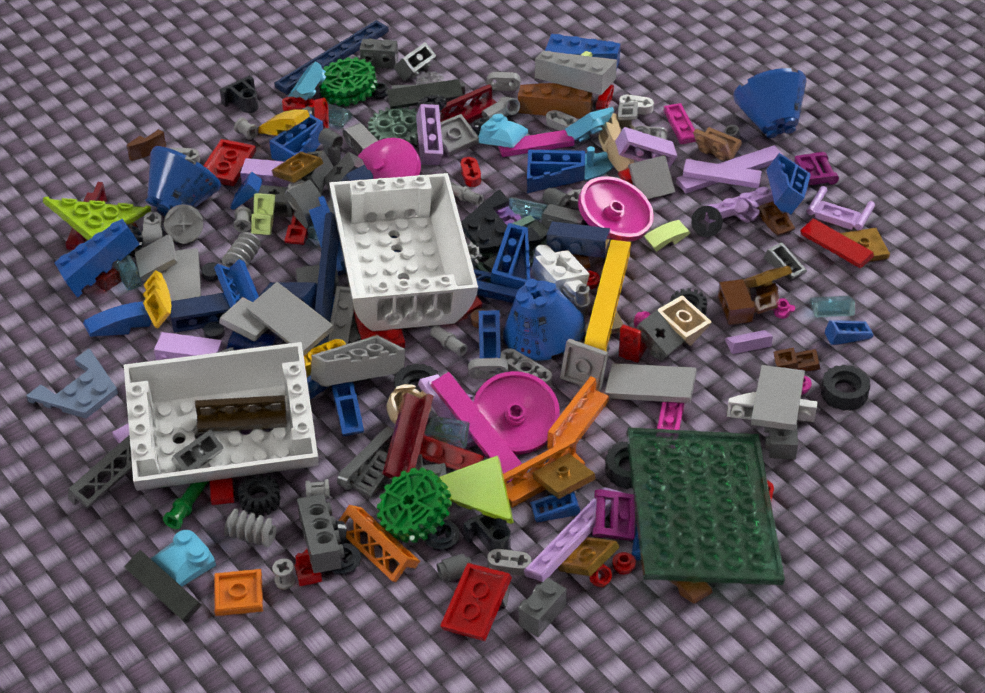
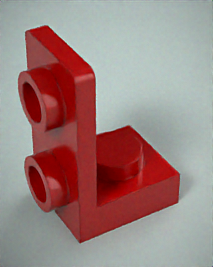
M623 324L620 327L619 357L638 363L648 347L641 342L640 330Z

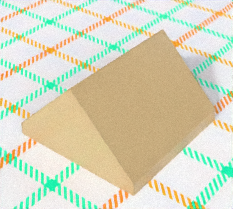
M680 296L658 309L674 331L689 346L712 323L684 296Z

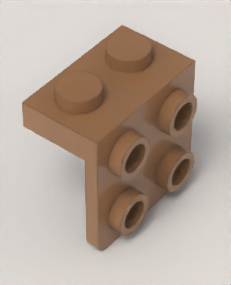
M708 127L706 132L695 129L693 132L699 150L705 154L711 153L722 161L733 159L742 145L741 140Z

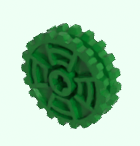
M348 57L345 60L338 59L335 63H329L330 66L323 67V70L326 71L324 74L326 78L318 86L321 97L329 101L331 105L334 103L337 106L342 104L349 106L351 103L354 105L358 104V101H365L366 97H371L372 92L376 89L377 78L374 66L370 62H366L365 59L359 60L357 57L350 59Z
M423 467L419 471L416 468H411L408 473L404 470L401 472L400 477H393L392 483L390 485L386 484L384 487L386 491L380 494L381 502L377 504V509L380 511L377 513V518L381 520V526L386 528L385 530L397 540L401 539L403 543H408L409 540L417 543L419 538L425 540L428 538V534L432 533L434 535L437 532L436 528L443 526L445 523L443 519L448 517L450 513L447 509L452 506V502L448 499L451 497V492L447 490L448 486L437 475L435 476L433 471L429 470L427 472Z

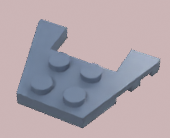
M87 349L74 359L75 364L86 371L85 373L81 374V376L57 394L39 385L27 394L26 397L30 403L35 404V402H39L44 407L60 408L62 412L87 419L115 397L118 391L92 351Z

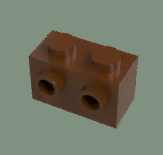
M744 280L719 282L718 299L728 325L753 322V314L756 313V303L751 300L750 288L746 287Z

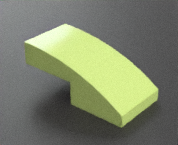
M254 194V213L251 219L252 234L271 235L275 195Z
M676 220L650 231L644 237L657 252L670 242L674 245L688 236L690 231L679 220Z

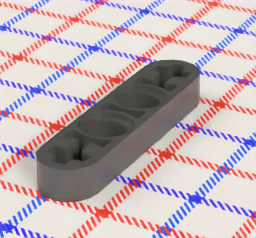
M388 426L379 433L340 472L337 484L346 490L352 489L354 483L372 458L380 450L388 453L394 429Z

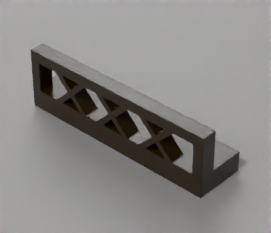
M285 395L195 400L197 432H208L210 429L212 432L287 427Z

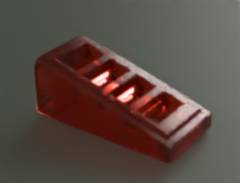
M113 267L107 273L102 272L95 278V284L105 292L122 282L120 272Z

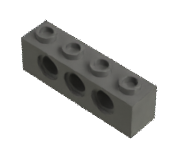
M324 494L298 498L299 519L313 573L340 569L341 558H344L343 545L340 544L339 531L334 530L336 528L335 517L332 516L331 503H326Z

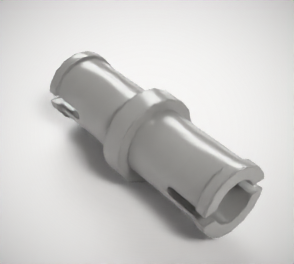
M451 182L453 195L461 201L470 202L478 207L483 203V195L471 191L469 187H462Z
M579 284L576 287L574 305L585 319L590 305L589 286L586 287V284Z
M435 325L431 329L430 335L441 342L444 348L452 350L460 357L467 352L468 346L459 341L455 334L448 333L439 325Z

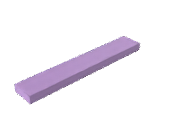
M774 145L719 164L758 170L769 166L775 157L782 153ZM683 176L676 178V183L685 194L720 183Z
M606 487L603 488L604 490H610V491L621 492V491L613 490V489L606 488ZM595 498L524 569L526 577L543 582L590 535L595 527L596 520ZM606 500L605 518L610 514L611 500Z

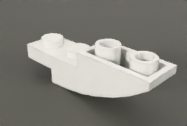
M756 392L729 398L727 417L751 420ZM800 399L797 420L814 422L817 401Z

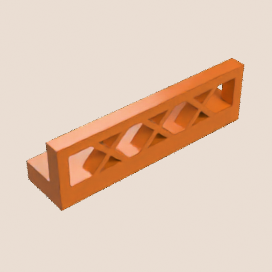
M589 377L548 430V450L572 437L576 440L577 444L609 402L608 395L596 390V378Z
M573 437L503 474L509 503L512 508L546 490L545 487L533 478L532 472L568 453L585 465V462L576 454V440Z
M353 505L347 507L339 521H344L346 524L348 519L351 518L354 530L348 531L346 529V538L391 581L397 582L406 567L416 569L420 560L387 532L362 507ZM361 532L368 534L367 544L360 542ZM380 545L382 547L383 557H375L374 546ZM395 559L400 563L394 573L389 569V560Z

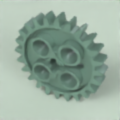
M408 106L395 109L385 107V111L379 109V114L373 113L374 117H370L368 130L378 141L386 138H400L410 144L417 145L416 108L409 110Z

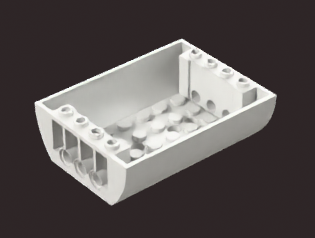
M448 173L329 182L353 306L360 321L372 331L453 324L457 322L473 304L477 295L478 285Z
M302 342L124 365L133 482L137 491L319 466ZM285 395L287 427L274 428L270 432H265L262 429H251L252 432L248 435L241 434V430L213 432L224 448L219 455L199 469L178 471L171 461L174 454L195 441L199 434L206 433L197 432L195 400ZM177 437L185 438V441L181 444L174 443Z

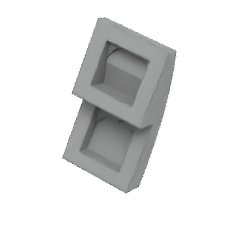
M638 102L620 103L618 120L638 118Z

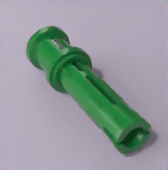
M209 481L191 483L182 497L173 502L170 512L165 513L163 521L167 526L173 529L181 528L184 518L190 515L193 503Z

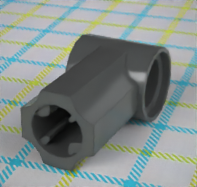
M325 128L320 132L318 141L323 145L324 152L332 165L336 166L341 160L340 148L343 144V137L329 128Z

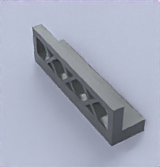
M130 435L68 489V500L74 505L79 501L89 508L132 470V461L129 463V460H132L131 455H129V451H131ZM122 460H127V465L123 469H115L122 463ZM108 474H111V480L108 483H99ZM95 488V494L89 500L86 499L84 496L91 489Z

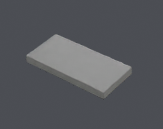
M198 248L176 250L178 263L161 272L167 284L171 301L201 296Z
M278 282L247 307V311L286 343L302 342L303 356L334 330L333 324Z
M612 363L605 394L610 399L691 403L697 374L696 368Z
M761 366L751 425L796 431L805 374L804 370Z

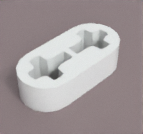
M623 95L620 97L619 106L620 103L638 102V114L647 115L653 112L654 102L650 98L635 95Z

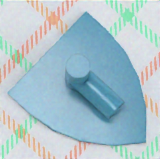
M590 146L587 148V154H585V181L601 177L614 167L608 159L607 152L595 153L594 147Z

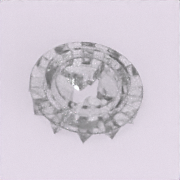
M436 71L422 72L421 75L417 76L416 85L445 80L442 73H437Z

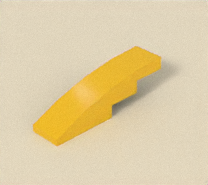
M290 110L277 114L259 126L258 133L277 136L284 130L288 131L310 117L308 110Z
M155 270L144 283L146 291L143 293L145 297L143 305L155 328H159L171 314V298L162 273Z

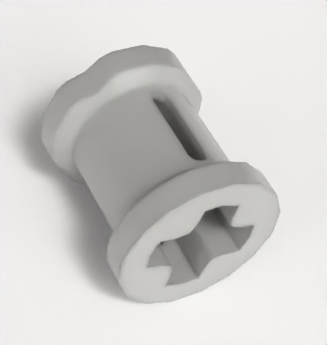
M243 117L239 118L234 124L235 132L244 134L248 140L254 139L258 134V126L248 123L247 119Z
M247 207L237 208L234 213L236 218L233 225L234 229L241 233L247 232L251 229V222L249 220L252 217V212Z
M325 479L324 482L310 483L309 480L306 481V497L324 494L326 499H330L329 479Z
M288 559L277 560L272 567L273 573L276 575L274 580L277 588L282 590L292 588L296 582L293 574V563Z

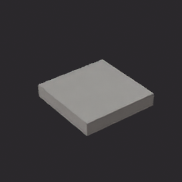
M462 114L440 122L443 150L447 156L480 144L478 135Z
M665 155L628 165L633 185L647 199L675 192Z
M169 234L135 252L139 276L143 282L148 280L155 270L161 273L178 263L173 239Z
M242 297L220 317L219 323L256 341L268 327L247 311V307L253 302Z
M572 339L567 340L560 379L583 386L589 377L592 376L596 378V390L600 391L608 352Z

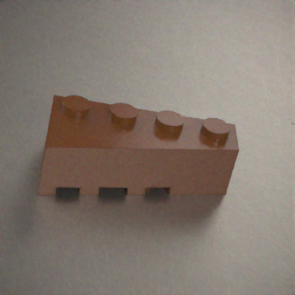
M557 83L520 85L518 101L520 103L518 113L546 116L549 111L557 110L581 119L592 112L594 93Z

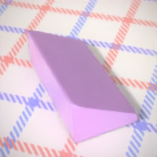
M765 330L725 338L732 354L772 347L773 336Z

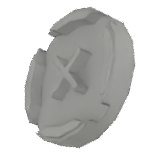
M177 205L170 209L165 216V232L176 243H191L199 237L203 230L202 216L197 209L190 205Z

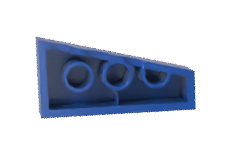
M551 34L545 51L581 55L588 51L592 52V57L616 59L618 68L621 43Z
M120 219L113 222L110 227L102 232L96 233L90 240L79 244L73 251L62 255L54 263L64 281L78 298L82 294L81 290L86 285L91 287L96 282L95 278L100 273H107L112 269L114 261H121L140 244L124 220Z

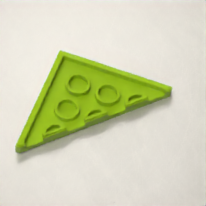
M43 197V203L87 240H90L96 233L110 227L115 221L123 219L126 224H131L151 212L150 205L137 207L134 204L127 203L113 205L106 204L104 201L90 200V202H78L77 199L61 198V200H54L49 197Z
M498 456L439 477L448 486L447 490L451 492V497L449 498L451 502L469 510L480 511L483 515L495 519L506 520L509 524L514 523Z

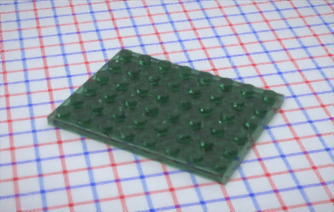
M628 427L626 435L643 580L783 585L785 576L759 434Z

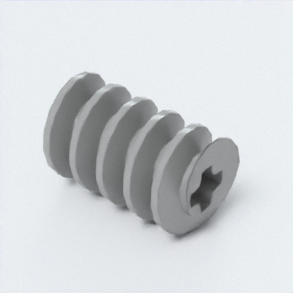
M241 233L223 256V266L230 268L237 260H242L247 267L261 247L260 240L252 233Z
M233 509L225 524V536L229 535L231 538H238L241 541L246 539L249 543L254 542L256 545L263 544L264 547H270L276 536V526L272 525V519L267 518L265 523H263L264 517L260 515L255 521L254 513H251L247 518L246 511H242L240 516H238L239 510Z

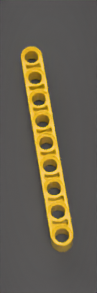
M610 241L584 344L603 351H607L630 256L631 242Z

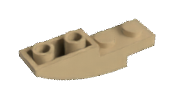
M613 113L610 120L602 127L598 138L603 151L607 152L609 161L619 172L629 168L628 165L634 163V160L620 156L615 140L621 131L617 114Z

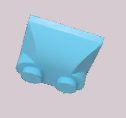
M316 61L305 70L288 97H301L305 101L308 98L311 100L317 92L315 90L317 84L321 85L325 80L326 76L324 74L326 71Z
M610 107L585 115L565 128L568 136H572L575 141L579 140V142L589 139L590 134L593 135L602 130L601 127L610 120L614 109Z
M495 114L481 126L478 136L479 143L513 148L528 133V129L508 121L507 117L502 114Z
M182 530L176 533L173 542L151 558L181 587L216 566L215 559L208 547L190 530Z

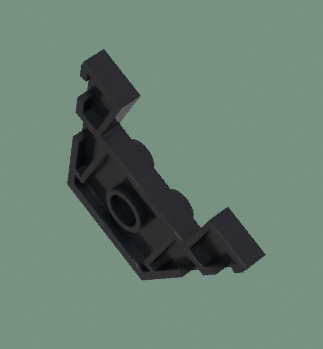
M497 190L461 221L464 234L473 245L480 247V253L494 252L500 249L507 225L496 211L508 207L510 202L501 190ZM533 227L528 228L529 244L534 243V246L540 245L542 238Z

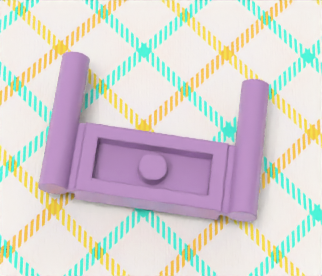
M821 186L807 208V214H815L816 219L852 230L855 227L856 230H862L875 207V203L869 201L861 214L854 210L821 201L827 192V188Z

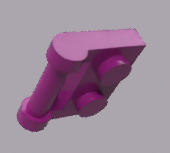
M825 152L795 156V164L811 174L808 185L827 182L829 184H836L839 181V176L833 171ZM819 164L822 165V167H823V169H824V171H825L826 173H823V171H822V169L820 168Z
M604 489L595 490L596 520L593 536L632 541L635 532L636 495ZM606 500H611L610 528H604Z

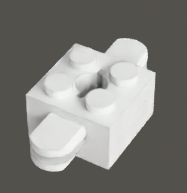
M548 245L536 247L530 274L537 281L554 283L566 297L574 302L576 287L579 284L587 285L588 271L568 250L555 253Z

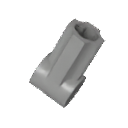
M501 97L497 103L484 109L482 116L487 122L495 114H502L505 117L510 114L514 115L519 111L520 103L515 98Z

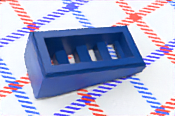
M250 172L235 193L230 208L235 210L252 198L254 194L259 193L262 179L255 173Z
M829 320L825 329V335L831 345L871 339L874 336L866 321Z
M574 491L560 499L550 495L530 502L536 523L572 517L581 512ZM551 505H552V506H553V510H550V511H549V507H548V506H551ZM539 507H544L545 512L540 513Z

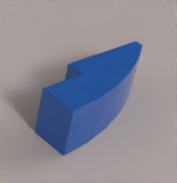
M134 302L95 314L84 320L83 324L90 337L125 335L130 333L131 328L150 327L151 319L143 302Z
M499 310L479 311L480 359L500 358Z
M353 381L332 385V395L342 436L364 433Z

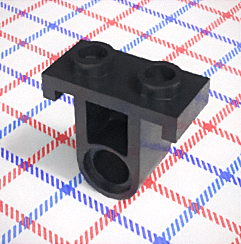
M250 75L220 89L221 103L225 107L229 106L228 103L232 102L244 113H253L258 110L257 91L255 90L254 78Z
M480 514L463 523L464 538L468 543L473 542V537L477 536L489 552L494 549H511V531L506 525V520Z

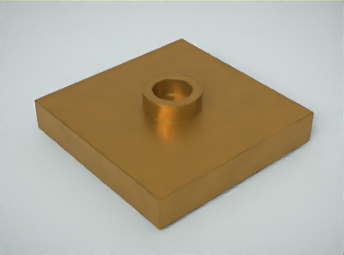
M300 151L271 171L274 177L295 183L324 163L321 157Z
M877 228L841 233L874 252V257L869 262L889 259L890 253Z
M790 266L770 269L744 279V283L749 288L760 285L765 287L773 284V280L791 274L792 270Z
M570 453L532 472L533 478L558 499L596 479L595 473Z
M587 537L558 567L559 572L591 576L620 547L617 541Z

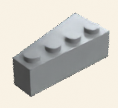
M542 51L535 58V78L600 95L616 79V59Z
M376 335L312 355L311 379L320 383L321 386H331L396 374L401 368H404L405 349Z

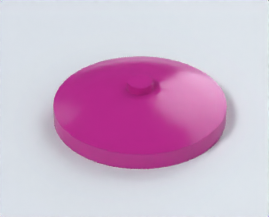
M386 138L376 141L357 156L363 160L366 168L372 172L374 179L418 176L420 174L421 161L417 151L409 142L400 138Z
M607 176L594 178L584 185L578 197L579 211L589 226L610 228V239L625 242L638 240L648 232L653 223V209L646 196L638 188L624 180Z
M510 371L491 377L479 388L473 401L515 455L531 453L543 447L547 443L548 430L560 416L559 403L553 390L540 378L525 372Z

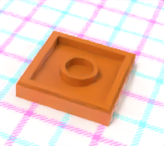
M262 570L214 573L215 616L263 612Z

